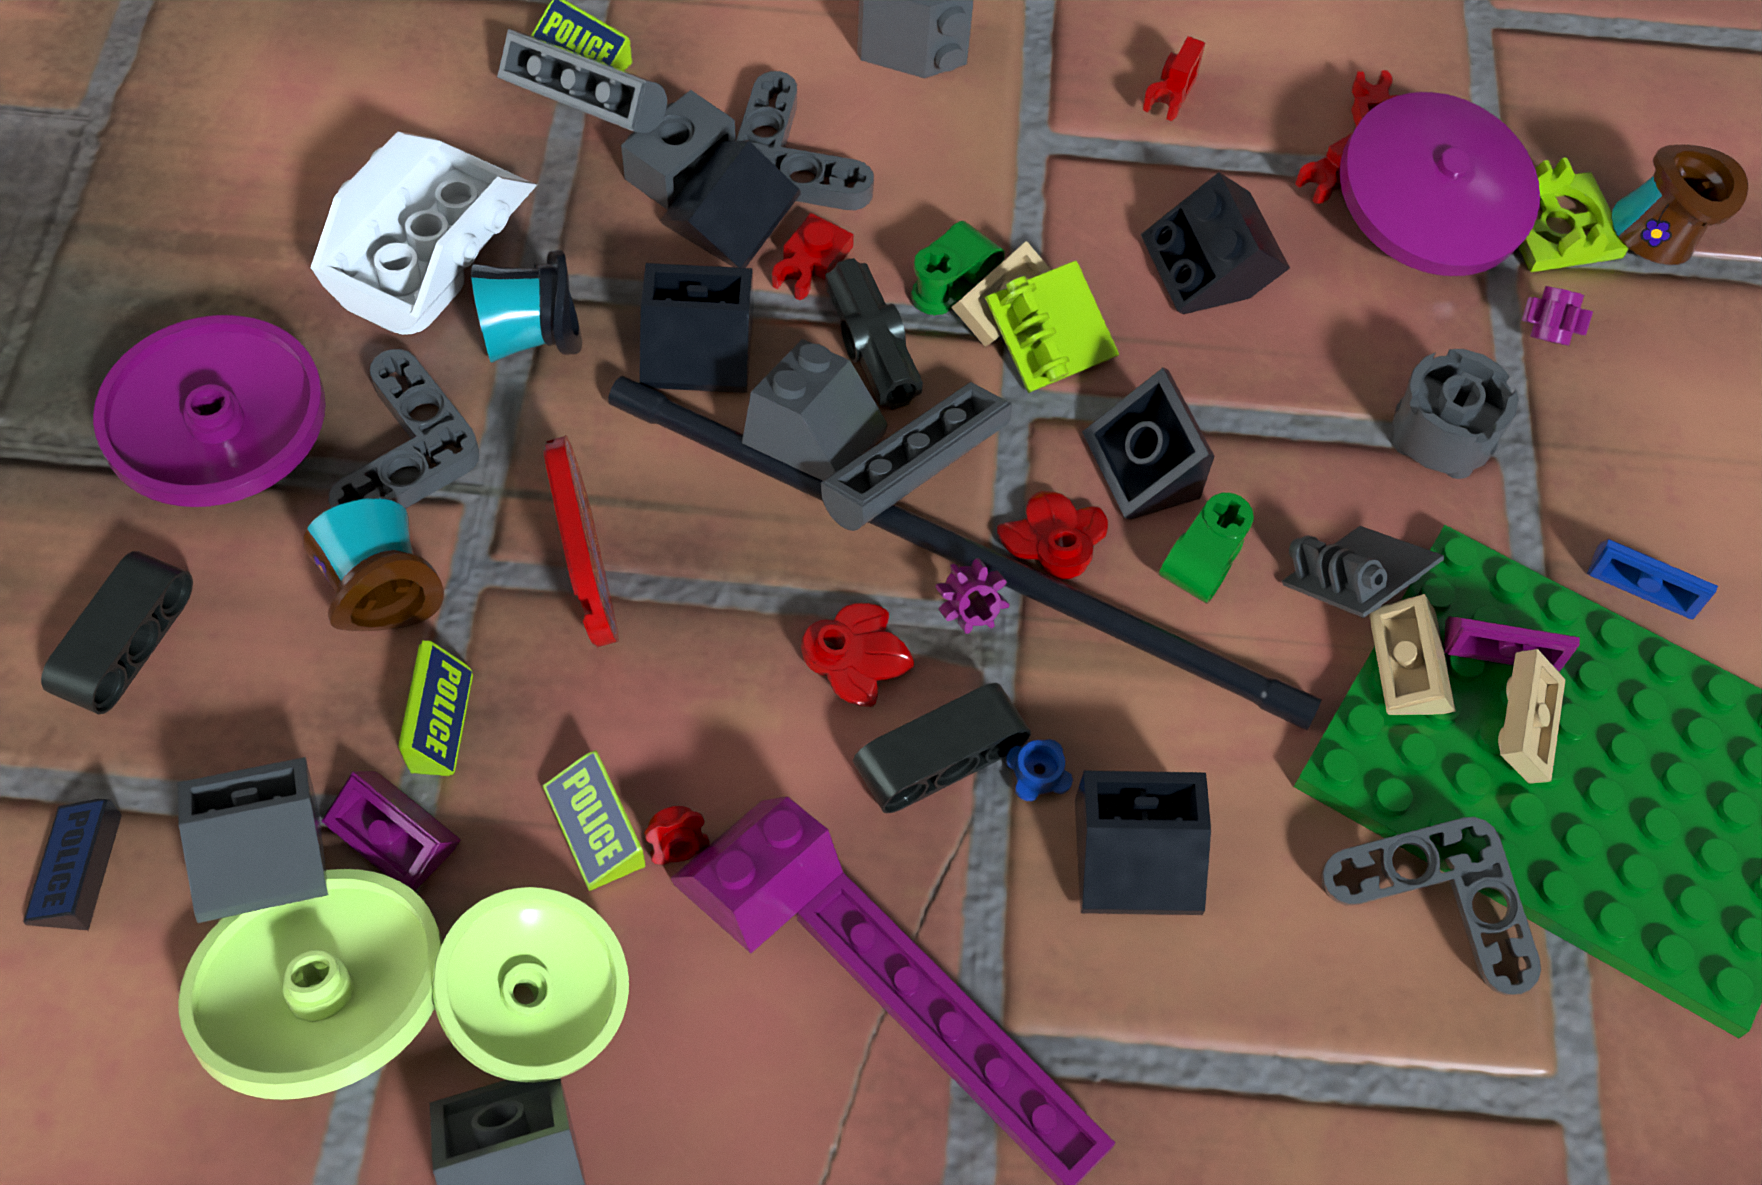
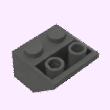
M306 757L177 782L179 829L197 923L329 895L320 813Z

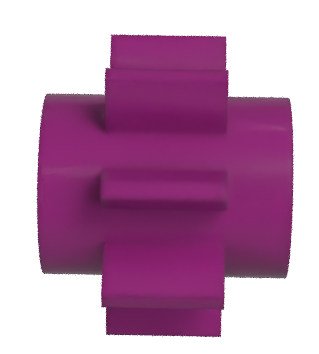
M1545 286L1542 298L1528 297L1521 321L1534 324L1530 337L1569 346L1573 333L1586 336L1594 311L1581 309L1585 295Z
M979 558L973 561L971 567L964 566L959 568L956 564H951V573L947 577L946 582L938 583L935 587L940 595L948 600L939 607V611L946 621H952L957 618L959 626L967 634L971 632L973 626L987 625L992 629L995 627L994 619L999 614L1000 609L1009 608L1010 605L997 592L1006 585V580L998 571L988 574L987 567ZM975 591L977 596L970 600L968 596Z

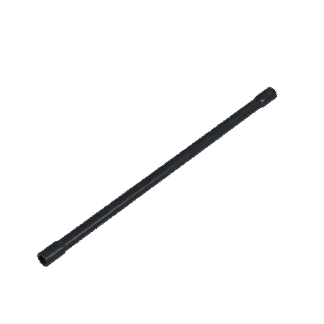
M620 376L614 382L608 397L609 405L647 423L665 427L823 501L821 492L822 480L743 444L742 433L670 401L664 394L625 376ZM895 504L868 522L962 567H971L973 561L979 558L987 567L988 574L998 571L1007 582L1005 587L1254 702L1260 709L1308 731L1321 704V698L1277 678H1270Z

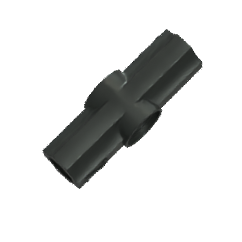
M855 258L838 262L831 272L825 274V287L840 317L841 333L846 351L853 363L860 361L879 405H886L891 409L909 405L912 399L922 393L923 381L907 350L905 330L899 311L893 303L886 305L867 263L857 262Z

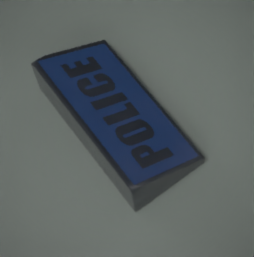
M93 799L58 806L23 920L25 925L89 931L122 814L111 800Z

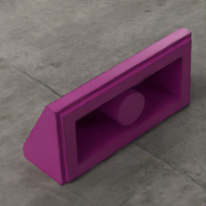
M1448 616L1445 621L1444 653L1453 656L1514 665L1516 652L1538 649L1555 669L1560 672L1580 645V637L1451 616Z
M353 771L321 821L386 876L402 882L414 892L450 856L461 841L453 832L375 771Z

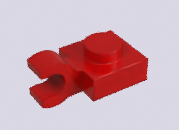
M1187 36L1178 54L1170 52L1161 73L1160 80L1162 82H1155L1146 89L1142 106L1143 111L1149 112L1154 103L1162 102L1169 106L1166 120L1173 121L1178 116L1182 104L1197 79L1206 42Z
M1352 133L1330 145L1324 158L1316 162L1307 163L1301 167L1295 185L1300 188L1309 182L1319 184L1312 200L1315 204L1328 201L1332 192L1341 186V158L1345 145Z

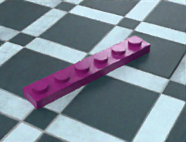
M844 872L797 913V921L1057 1185H1078L1112 1150L1115 1142Z

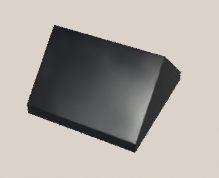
M749 140L723 141L716 145L660 221L664 226L728 265L746 268L795 203L801 192Z
M1161 368L1082 431L1125 518L1132 520L1201 499L1215 456L1168 369Z

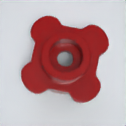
M671 806L656 813L649 821L648 828L644 833L646 841L653 844L654 849L650 852L652 862L664 865L670 862L685 861L708 847L710 843L708 836L701 831V827L705 823L703 815L686 806Z

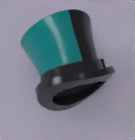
M562 250L550 251L547 255V264H534V268L472 265L473 294L490 363L543 344L548 346L556 345L558 350L564 355L578 354L581 351L582 335L569 290L566 257Z

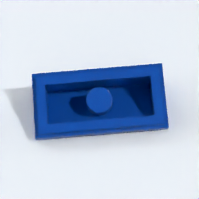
M1610 539L1600 542L1597 546L1587 571L1589 576L1692 620L1712 598L1718 588L1715 584Z

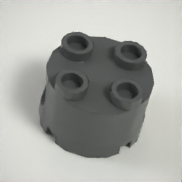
M1449 349L1446 356L1434 358L1435 352L1424 357L1413 369L1405 395L1395 409L1392 422L1395 433L1392 442L1399 453L1411 457L1425 468L1446 473L1452 478L1464 479L1470 476L1474 469L1483 466L1495 453L1499 439L1516 416L1519 398L1516 388L1512 393L1511 388L1506 383L1510 376L1501 365L1484 354L1466 349Z

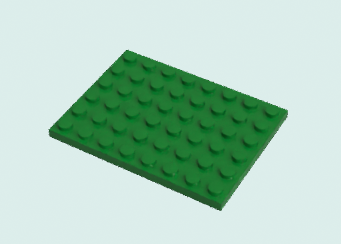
M1444 525L1430 551L1442 554L1444 560L1422 575L1419 580L1411 583L1401 599L1426 595L1437 615L1443 650L1445 621L1448 616L1580 637L1579 647L1559 672L1565 678V687L1551 782L1529 784L1500 755L1498 737L1500 730L1505 724L1508 705L1506 686L1508 679L1512 677L1514 665L1444 653L1455 712L1431 715H1389L1386 711L1374 646L1297 779L1294 788L1383 838L1465 817H1477L1486 820L1495 828L1500 837L1528 920L1738 1039L1750 1031L1762 1003V689ZM1462 829V839L1460 841L1440 848V836L1429 837L1439 853L1440 870L1443 872L1451 871L1445 862V859L1451 856L1468 854L1472 863H1478V852L1486 848L1484 838H1473L1469 829ZM1412 844L1399 846L1427 862L1425 853L1418 846ZM1492 888L1478 890V892L1507 907V902L1499 891Z

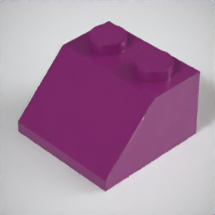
M786 796L760 801L673 875L671 880L674 886L749 953H752L842 874L843 871L829 830Z

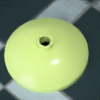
M525 887L505 890L473 905L455 922L446 935L439 949L433 971V1001L436 1014L453 1046L462 1056L481 1070L496 1077L517 1082L534 1083L558 1079L572 1074L591 1062L603 1051L617 1032L625 1014L629 995V975L625 955L609 925L598 913L580 900L568 894L546 888ZM522 985L531 989L534 995V1002L530 1004L518 1002L513 994L514 987Z

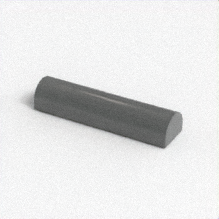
M508 29L497 78L634 132L649 133L662 122L667 109V96L660 84L525 33Z
M972 382L968 383L821 482L822 500L826 510L841 527L850 531L858 530L1006 426L1011 419L1012 403Z

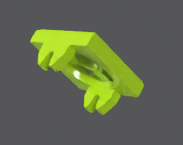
M1567 157L1562 158L1554 169L1549 160H1544L1535 167L1540 188V206L1543 213L1540 219L1535 221L1529 235L1518 247L1529 271L1536 272L1624 258L1629 248L1620 240L1613 228L1612 212L1592 172L1574 174ZM1566 195L1575 198L1585 205L1588 212L1574 214L1568 209L1561 208L1556 197ZM1552 217L1563 219L1569 223L1572 231L1567 234L1554 232L1548 227L1546 220ZM1584 229H1591L1588 235H1585Z

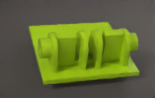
M1077 260L1028 280L1025 276L1019 277L1006 284L1007 288L985 297L1028 393L1120 355Z

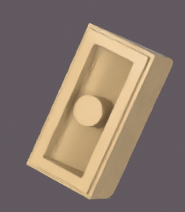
M1423 594L1381 605L1379 609L1371 612L1369 617L1387 713L1389 715H1431L1455 712L1437 615L1426 595Z

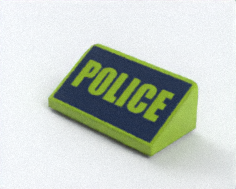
M552 0L531 35L621 70H626L632 64L630 40L626 35L566 0Z
M422 640V644H419L398 747L411 773L450 776L456 770L473 673L465 663L434 642Z
M597 750L584 755L543 785L546 796L589 891L646 867L642 847Z

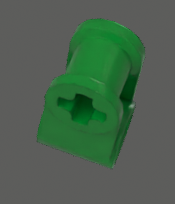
M966 221L955 223L944 235L916 254L913 268L918 280L912 287V304L917 310L929 315H942L951 311L952 306L1004 261L1005 251Z
M1222 492L1213 495L1206 502L1187 532H1184L1176 541L1161 566L1158 575L1208 604L1224 581L1233 561L1240 553L1244 538L1251 528L1254 516L1249 502L1234 493Z

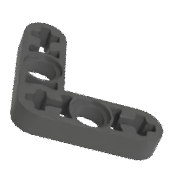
M770 71L759 76L753 85L736 141L749 140L777 168H780V171L800 189L801 194L797 198V202L843 210H858L867 206L873 198L874 173L871 168L864 162L854 159L786 148L797 110V83L793 77L781 71ZM774 94H778L776 109L769 107V99H772ZM759 126H770L778 132L770 137H760L752 131ZM806 170L813 173L816 177L809 182L799 183L792 180L789 176L796 171ZM824 177H829V185L824 184ZM849 182L856 183L854 188L847 187Z
M390 349L380 353L370 365V376L378 397L411 440L340 479L331 488L328 501L330 507L333 508L353 498L358 500L381 498L400 503L406 509L467 474L476 466L479 460V448L472 428L410 352L401 349ZM396 372L401 377L405 376L409 389L403 393L402 387L392 376L388 377V375ZM422 404H432L439 408L437 414L426 421H418L410 417L412 410ZM452 443L456 448L462 447V451L454 454L449 449L444 450V447ZM428 455L431 463H435L436 467L429 469L425 456ZM402 467H414L420 471L418 478L410 484L398 485L390 481L392 474ZM381 483L386 494L385 496L381 497L379 489L374 487L375 484Z
M1465 817L1354 846L1333 854L1324 864L1321 878L1325 892L1335 902L1346 906L1359 905L1450 881L1478 971L1484 983L1494 992L1503 995L1522 994L1532 989L1538 982L1541 964L1500 837L1495 828L1486 820L1477 817ZM1462 829H1469L1473 838H1484L1486 848L1478 852V863H1472L1468 854H1459L1445 859L1451 871L1440 872L1439 853L1429 837L1439 835L1440 848L1460 841L1462 839ZM1412 844L1418 846L1425 853L1428 865L1426 872L1421 877L1407 879L1396 872L1393 867L1392 857L1394 851L1399 846ZM1370 852H1381V870L1391 884V887L1379 888V876L1360 882L1358 885L1360 893L1350 895L1347 886L1341 885L1336 887L1333 876L1342 871V861L1350 860L1351 866L1354 869H1362L1375 864L1369 855ZM1492 888L1504 896L1507 902V912L1500 922L1489 924L1482 922L1476 917L1472 908V900L1478 890ZM1514 925L1518 938L1505 939V942L1512 957H1523L1526 969L1517 972L1519 983L1511 985L1507 976H1496L1493 971V964L1502 961L1498 942H1492L1485 947L1481 934L1500 933Z

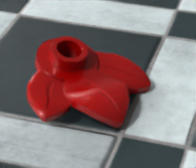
M1046 490L1039 491L1029 498L1026 507V519L1005 522L997 526L998 538L1010 553L1018 558L1039 560L1048 574L1060 579H1071L1081 575L1092 561L1093 546L1104 539L1108 532V520L1100 507L1089 506L1076 510L1070 499L1058 492Z
M871 603L850 604L843 607L834 620L823 619L814 622L807 628L801 640V650L806 665L815 673L827 676L834 693L848 703L863 707L875 706L878 697V680L891 679L907 673L914 666V660L905 643L894 634L885 631L889 612L885 608ZM824 640L833 643L839 650L829 648L824 643Z

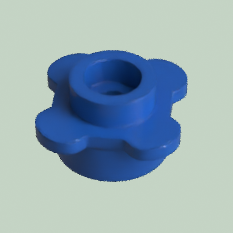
M1051 739L1034 740L1023 747L1016 746L1009 750L1006 764L1015 772L1018 782L1015 792L1022 800L1034 801L1039 794L1052 791L1057 794H1064L1070 790L1073 777L1069 772L1065 771L1063 748L1058 742ZM1036 766H1041L1044 768L1045 772L1043 774H1037L1035 773L1034 768Z

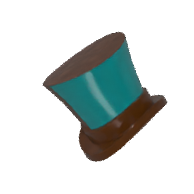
M1681 144L1664 146L1657 151L1653 157V165L1656 169L1653 176L1640 187L1620 199L1612 210L1613 228L1620 240L1630 250L1647 260L1659 264L1679 265L1685 263L1692 257L1708 226L1728 221L1742 208L1748 195L1746 173L1732 157L1712 148Z
M381 498L346 502L323 512L307 527L303 537V547L335 591V598L328 610V618L332 627L347 631L398 629L429 619L441 607L444 598L442 582L432 565L423 558L413 554L410 540L409 516L406 509L400 503Z

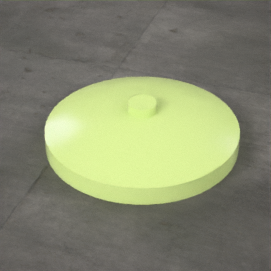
M359 869L326 870L329 894L327 896L222 918L207 934L193 954L183 976L178 1000L181 1028L201 1066L213 1078L234 1091L259 1098L283 1100L317 1096L348 1086L375 1072L397 1056L417 1036L435 1009L433 1001V971L439 949L443 943L432 912L416 892L402 882L376 872Z

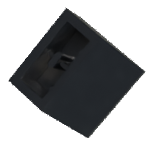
M1220 172L1215 174L1141 234L1177 311L1183 315L1250 299L1290 269L1251 192Z
M646 263L640 318V384L654 389L747 393L754 312L753 268Z
M1083 771L1075 797L1080 912L1084 914L1203 915L1206 905L1211 840L1206 772Z

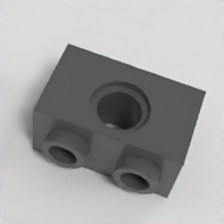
M688 91L675 103L667 105L664 118L656 129L649 133L633 132L621 145L625 180L668 210L716 145L723 141H736L735 120L694 91Z

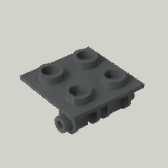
M1359 526L1335 544L1327 546L1326 543L1319 541L1316 537L1306 535L1302 538H1296L1290 544L1289 555L1293 559L1296 571L1283 579L1282 584L1364 618L1371 612L1379 609L1382 604L1411 583L1419 580L1422 575L1442 562L1444 556L1363 526Z

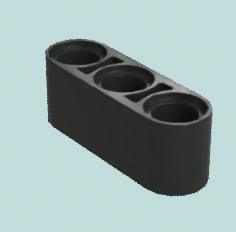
M132 551L126 554L50 655L42 672L41 684L43 690L98 715L105 714L111 710L186 606L193 587L192 575L183 569L140 551Z
M989 683L874 739L857 752L853 763L883 813L889 814L904 809L1007 757L1010 749L1016 746L1021 747L1025 744L1031 735V731L999 683Z

